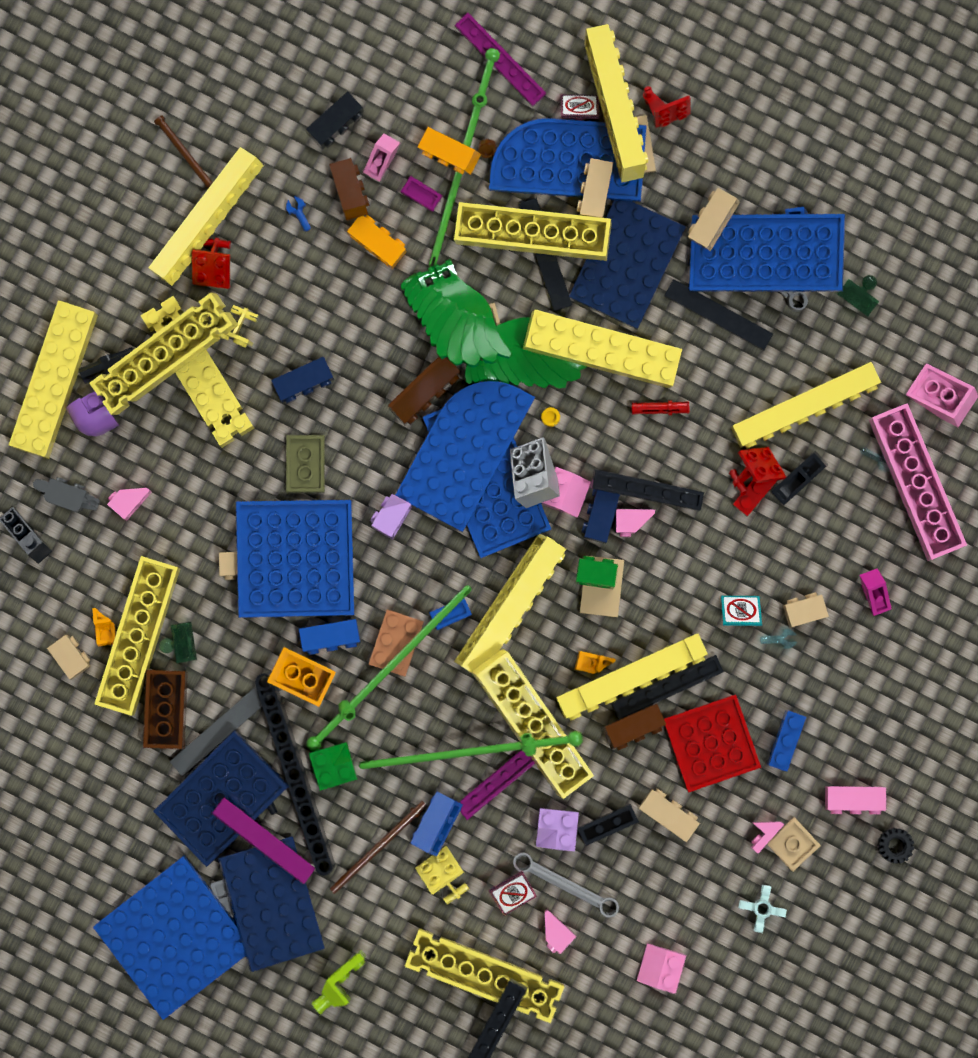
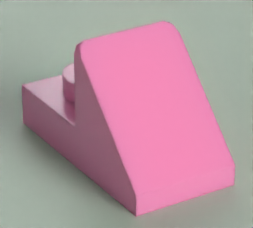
M779 821L752 822L763 834H758L751 843L753 845L750 848L759 853L784 824Z

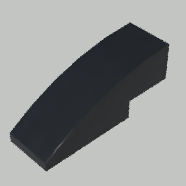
M815 450L771 492L785 505L826 468L828 463Z

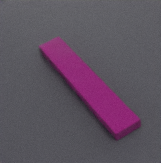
M469 13L454 25L485 59V53L489 48L499 51L500 58L497 62H494L493 67L532 107L546 95V92Z
M519 751L459 801V803L463 804L460 810L461 814L466 820L471 818L531 768L535 762L530 756H526L525 752Z
M223 798L211 813L302 884H305L315 870V867L226 798Z

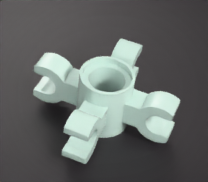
M762 885L760 899L755 903L739 901L738 908L754 911L757 915L754 925L755 932L763 933L765 918L770 915L786 917V909L773 907L768 902L771 887L767 885ZM765 903L767 911L764 914H759L758 906Z

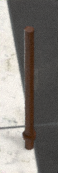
M422 800L415 808L412 807L410 812L329 889L334 894L340 890L415 817L418 818L420 816V813L427 807L425 802Z

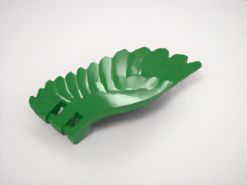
M451 259L446 260L444 264H436L429 267L425 272H417L402 282L401 289L405 290L404 296L408 298L409 307L412 306L413 312L417 313L418 320L422 319V326L426 327L425 331L427 336H430L431 346H436V353L440 359L448 357L449 361L455 366L461 365L464 362L467 366L475 368L479 365L480 358L485 363L493 364L497 362L496 355L504 358L512 356L497 331L489 303L480 293L457 276ZM448 270L451 277L444 279L442 272ZM431 277L433 285L427 287L425 279Z
M524 317L496 325L502 341L512 356L504 358L496 355L497 362L493 364L480 360L479 365L475 368L466 365L465 379L468 384H471L472 381L474 383L496 381L507 384L512 382L518 386L522 382L528 387L536 384L544 389L548 385L560 389L566 387L567 381L573 382L580 379V370L585 369L587 366L523 350L530 317Z

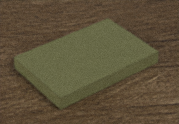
M286 435V493H325V435Z

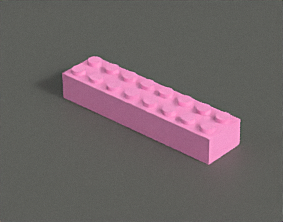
M908 403L869 419L927 561L967 546Z

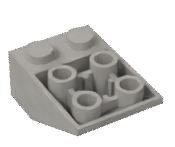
M544 437L510 449L515 500L525 508L560 496L558 478Z

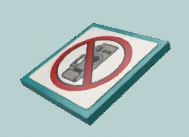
M721 596L723 626H762L760 596Z

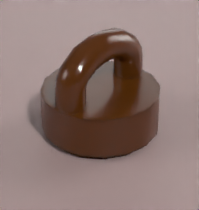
M491 139L480 141L478 152L481 154V157L491 158L494 156L497 150L496 142Z

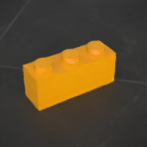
M427 127L418 145V148L423 151L422 155L429 159L435 157L438 159V163L446 167L451 165L454 167V171L462 175L464 172L471 175L481 156L475 149Z
M370 216L358 217L348 229V236L393 270L406 253L405 244L398 238L394 240L390 237L391 233L384 227H377L374 224L375 220Z

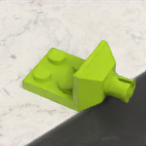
M362 950L328 977L321 996L311 1003L320 1015L332 1005L333 1007L345 1006L350 1002L351 998L340 984L349 977V972L352 969L357 971L364 965L366 955Z

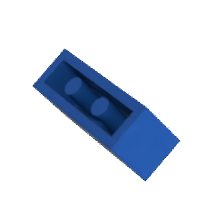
M357 619L299 629L302 650L307 652L308 655L318 654L320 649H326L327 652L336 651L338 646L345 645L346 649L357 647V643L361 642Z
M785 710L767 762L768 766L785 772L788 771L806 719L805 716Z
M436 792L431 798L430 806L422 816L421 823L414 832L410 844L437 857L463 804L440 792Z

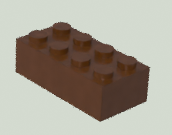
M146 670L143 748L185 749L187 671Z

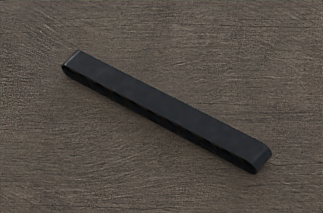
M262 673L256 677L255 685L315 870L319 875L326 876L335 869V861L279 689L270 683L268 687H264L261 679L264 676L269 678L271 673ZM269 695H273L275 697L276 701L274 705H270L267 702V697ZM275 713H278L282 718L279 724L273 720ZM280 732L287 734L286 742H282L279 739ZM287 750L293 752L294 757L292 760L286 759L285 752ZM292 769H297L299 771L300 775L298 779L292 777ZM298 787L305 789L306 794L304 797H300L297 794ZM304 806H309L311 808V815L308 816L304 814ZM310 824L317 826L318 831L316 834H312L309 831ZM316 843H321L323 845V852L316 851ZM322 861L329 863L330 868L328 871L321 868Z

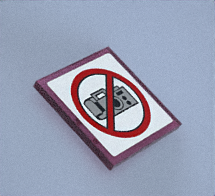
M560 95L561 118H575L578 121H583V118L599 119L598 95Z
M523 871L489 890L503 915L510 913L537 897Z

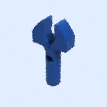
M294 196L298 203V209L293 208L288 200L286 210L289 215L295 214L304 231H309L311 227L302 212L306 205L301 198Z

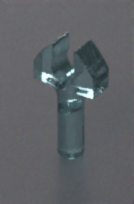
M866 447L862 448L861 454L878 462L879 470L883 472L890 471L889 467L883 462L885 460L884 456Z
M784 629L783 633L778 636H761L760 642L761 644L781 643L784 645V649H790L797 642H788L784 638L788 635L795 636L797 634L790 629Z

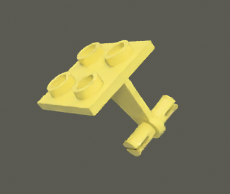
M233 305L232 308L234 309H231V313L241 316L238 321L239 326L234 329L233 333L218 334V336L225 340L232 338L235 344L244 348L247 345L252 347L253 343L246 338L238 336V333L245 318L256 322L257 319L255 318H258V315L248 311L249 309L247 308L242 309Z
M447 846L440 850L437 857L432 855L415 868L432 895L444 886H449L452 892L443 898L447 905L456 898H461L460 895L469 890L466 883L457 889L450 883L463 874L464 871Z

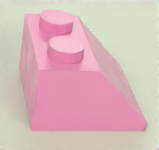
M556 467L555 472L558 478L560 496L542 502V505L578 518L591 482L574 473Z
M647 943L637 981L676 994L686 955Z

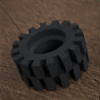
M898 828L886 830L885 833L881 834V838L878 839L879 845L877 846L880 855L888 862L895 864L909 860L908 858L913 855L912 851L915 848L913 847L914 840H912V836L907 831ZM894 838H898L903 842V849L899 853H892L889 849V842Z

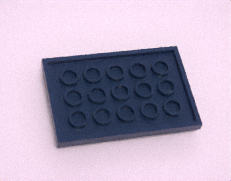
M614 200L606 217L611 219L612 223L607 261L586 259L569 297L637 330L686 226L632 201Z
M235 730L153 812L208 867L239 836L211 814L220 801L226 798L247 816L255 820L289 786Z
M293 836L280 840L297 853ZM256 848L218 858L250 972L325 949L306 882L305 884L299 882Z

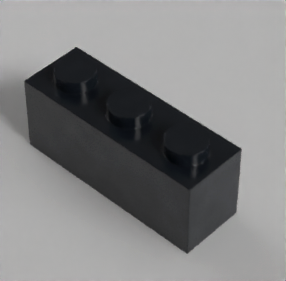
M347 91L308 126L306 132L322 150L325 147L329 148L339 134L343 135L348 131V126L353 121L356 123L363 117L364 109Z
M628 804L577 827L585 846L639 821L632 805Z

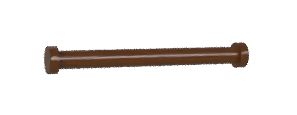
M159 116L154 121L155 125H159L209 189L213 182L164 121V116Z

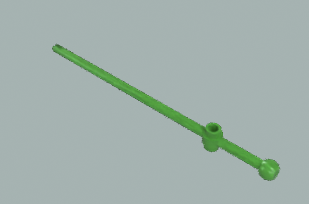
M489 48L485 53L487 63L478 93L472 98L474 108L463 143L468 147L471 146L481 108L487 104L485 94L494 62H497L500 58L499 51L493 48ZM480 98L483 102L479 103L476 99ZM456 171L429 266H431L434 257V265L437 264L462 174Z
M466 585L350 702L347 700L341 701L338 705L339 713L316 737L308 738L306 746L311 751L319 750L321 741L343 719L347 721L353 720L355 718V707L471 592V587Z
M578 731L571 732L569 736L535 740L530 733H526L520 737L521 742L360 762L359 767L360 769H369L521 749L525 752L526 756H532L536 754L537 747L569 743L577 747L582 744L583 738L582 734Z

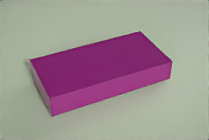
M412 176L409 177L401 190L403 195L431 212H434L443 195Z

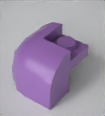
M95 391L83 398H78L69 404L66 410L81 433L97 437L119 426V423L103 404L104 398L98 396Z

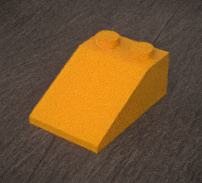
M283 647L267 682L320 707L336 672Z

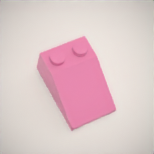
M927 363L906 393L907 397L956 427L960 426L978 398L975 387Z

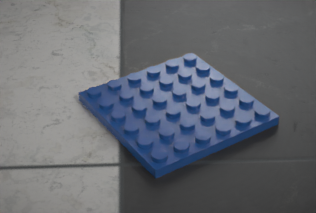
M351 500L236 502L238 618L354 615Z
M185 856L93 926L94 930L163 1020L246 956L236 922Z

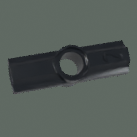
M130 347L116 354L104 355L98 358L96 362L79 368L84 384L90 383L101 374H110L107 369L132 352L133 348Z

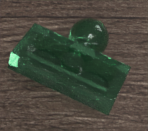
M873 275L865 276L862 280V287L848 279L843 286V292H838L837 295L868 317L879 303L876 298L867 293L868 290H873L877 286V279Z
M191 622L171 625L173 641L169 638L161 640L159 643L160 650L166 654L175 650L176 663L197 660Z

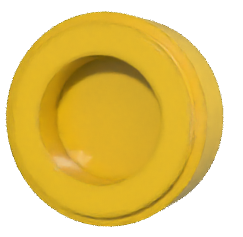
M546 408L542 412L541 421L547 427H554L560 421V413L555 408Z

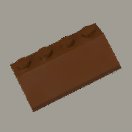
M438 357L388 404L389 410L404 426L408 423L410 425L418 419L417 414L421 410L425 412L432 405L431 401L435 397L440 398L446 392L444 389L449 384L452 386L459 380V369L449 361L448 357L443 359Z

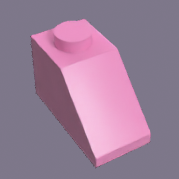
M383 134L375 143L363 173L380 182L392 162L400 142Z
M148 488L115 491L108 498L110 502L107 505L127 521L152 492Z
M616 509L615 534H620V537H631V534H635L655 514V510Z
M546 909L544 912L545 939L548 942L546 946L554 954L556 951L561 954L576 938V935Z

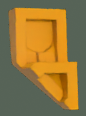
M92 608L97 646L113 645L116 637L115 624L96 608Z
M578 651L574 670L592 674L599 673L605 667L613 664L616 659Z

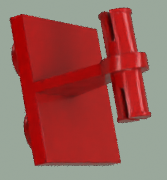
M650 86L644 88L643 99L645 104L649 105L654 116L655 128L665 127L672 121L677 119L683 120L691 114V98L689 95L665 104L654 94Z
M208 238L203 246H212L210 252L192 250V284L230 289V254L217 252L219 247L230 249L231 241L220 240V238Z
M769 447L740 450L738 454L746 468L740 475H738L736 469L729 472L734 487L738 488L741 495H745L748 492L744 482L751 476L755 483L786 478L785 473Z

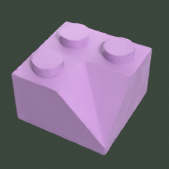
M391 494L390 498L386 496L381 505L384 508L380 512L376 511L370 521L373 523L371 525L373 529L393 540L410 512L412 505Z
M539 808L536 847L575 851L579 812Z

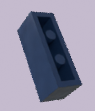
M321 357L271 381L280 401L289 404L297 400L296 397L301 394L307 396L313 393V389L319 386L325 388L331 385V381L334 378L325 358Z
M593 489L591 496H594L595 499L593 504L589 503L587 515H590L588 522H584L581 533L585 534V539L606 544L620 495Z

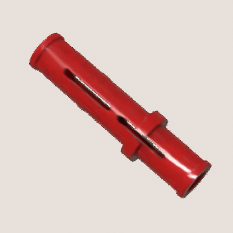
M689 401L632 402V415L668 414V416L677 413L689 414Z

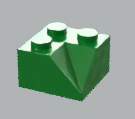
M584 556L578 562L575 584L614 589L618 564H614V560L603 559L600 562L595 561V557Z
M347 742L309 753L320 791L358 779Z

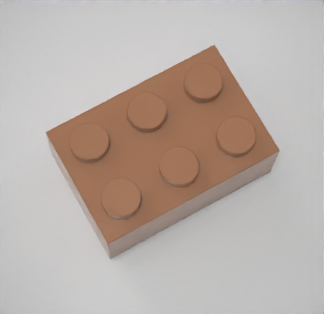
M387 609L369 665L383 669L422 630L424 621ZM415 648L391 671L392 673L406 677Z

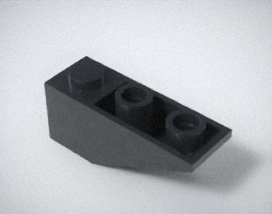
M14 507L10 508L0 517V522L36 563L39 564L52 552L45 541Z

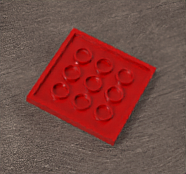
M736 694L664 719L666 723L665 728L688 793L761 768Z

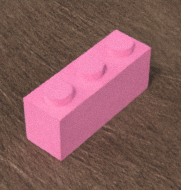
M825 786V810H830V814H842V810H850V814H861V810L869 811V814H881V811H886V787Z

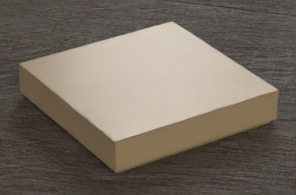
M795 817L783 826L767 843L771 850L792 872L821 846Z

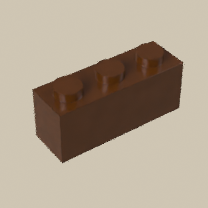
M351 158L329 164L346 221L367 215L366 207L370 205L367 195H362V191L365 189L362 179L358 180L357 178L360 175L357 164L353 165Z
M653 704L602 727V730L610 748L621 750L628 746L627 742L634 740L636 743L645 739L644 735L649 732L654 735L663 731L662 727L666 723L658 705Z

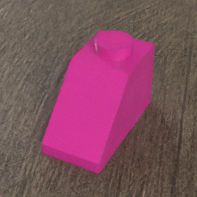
M874 569L861 574L862 589L873 616L891 610L886 582L879 570Z

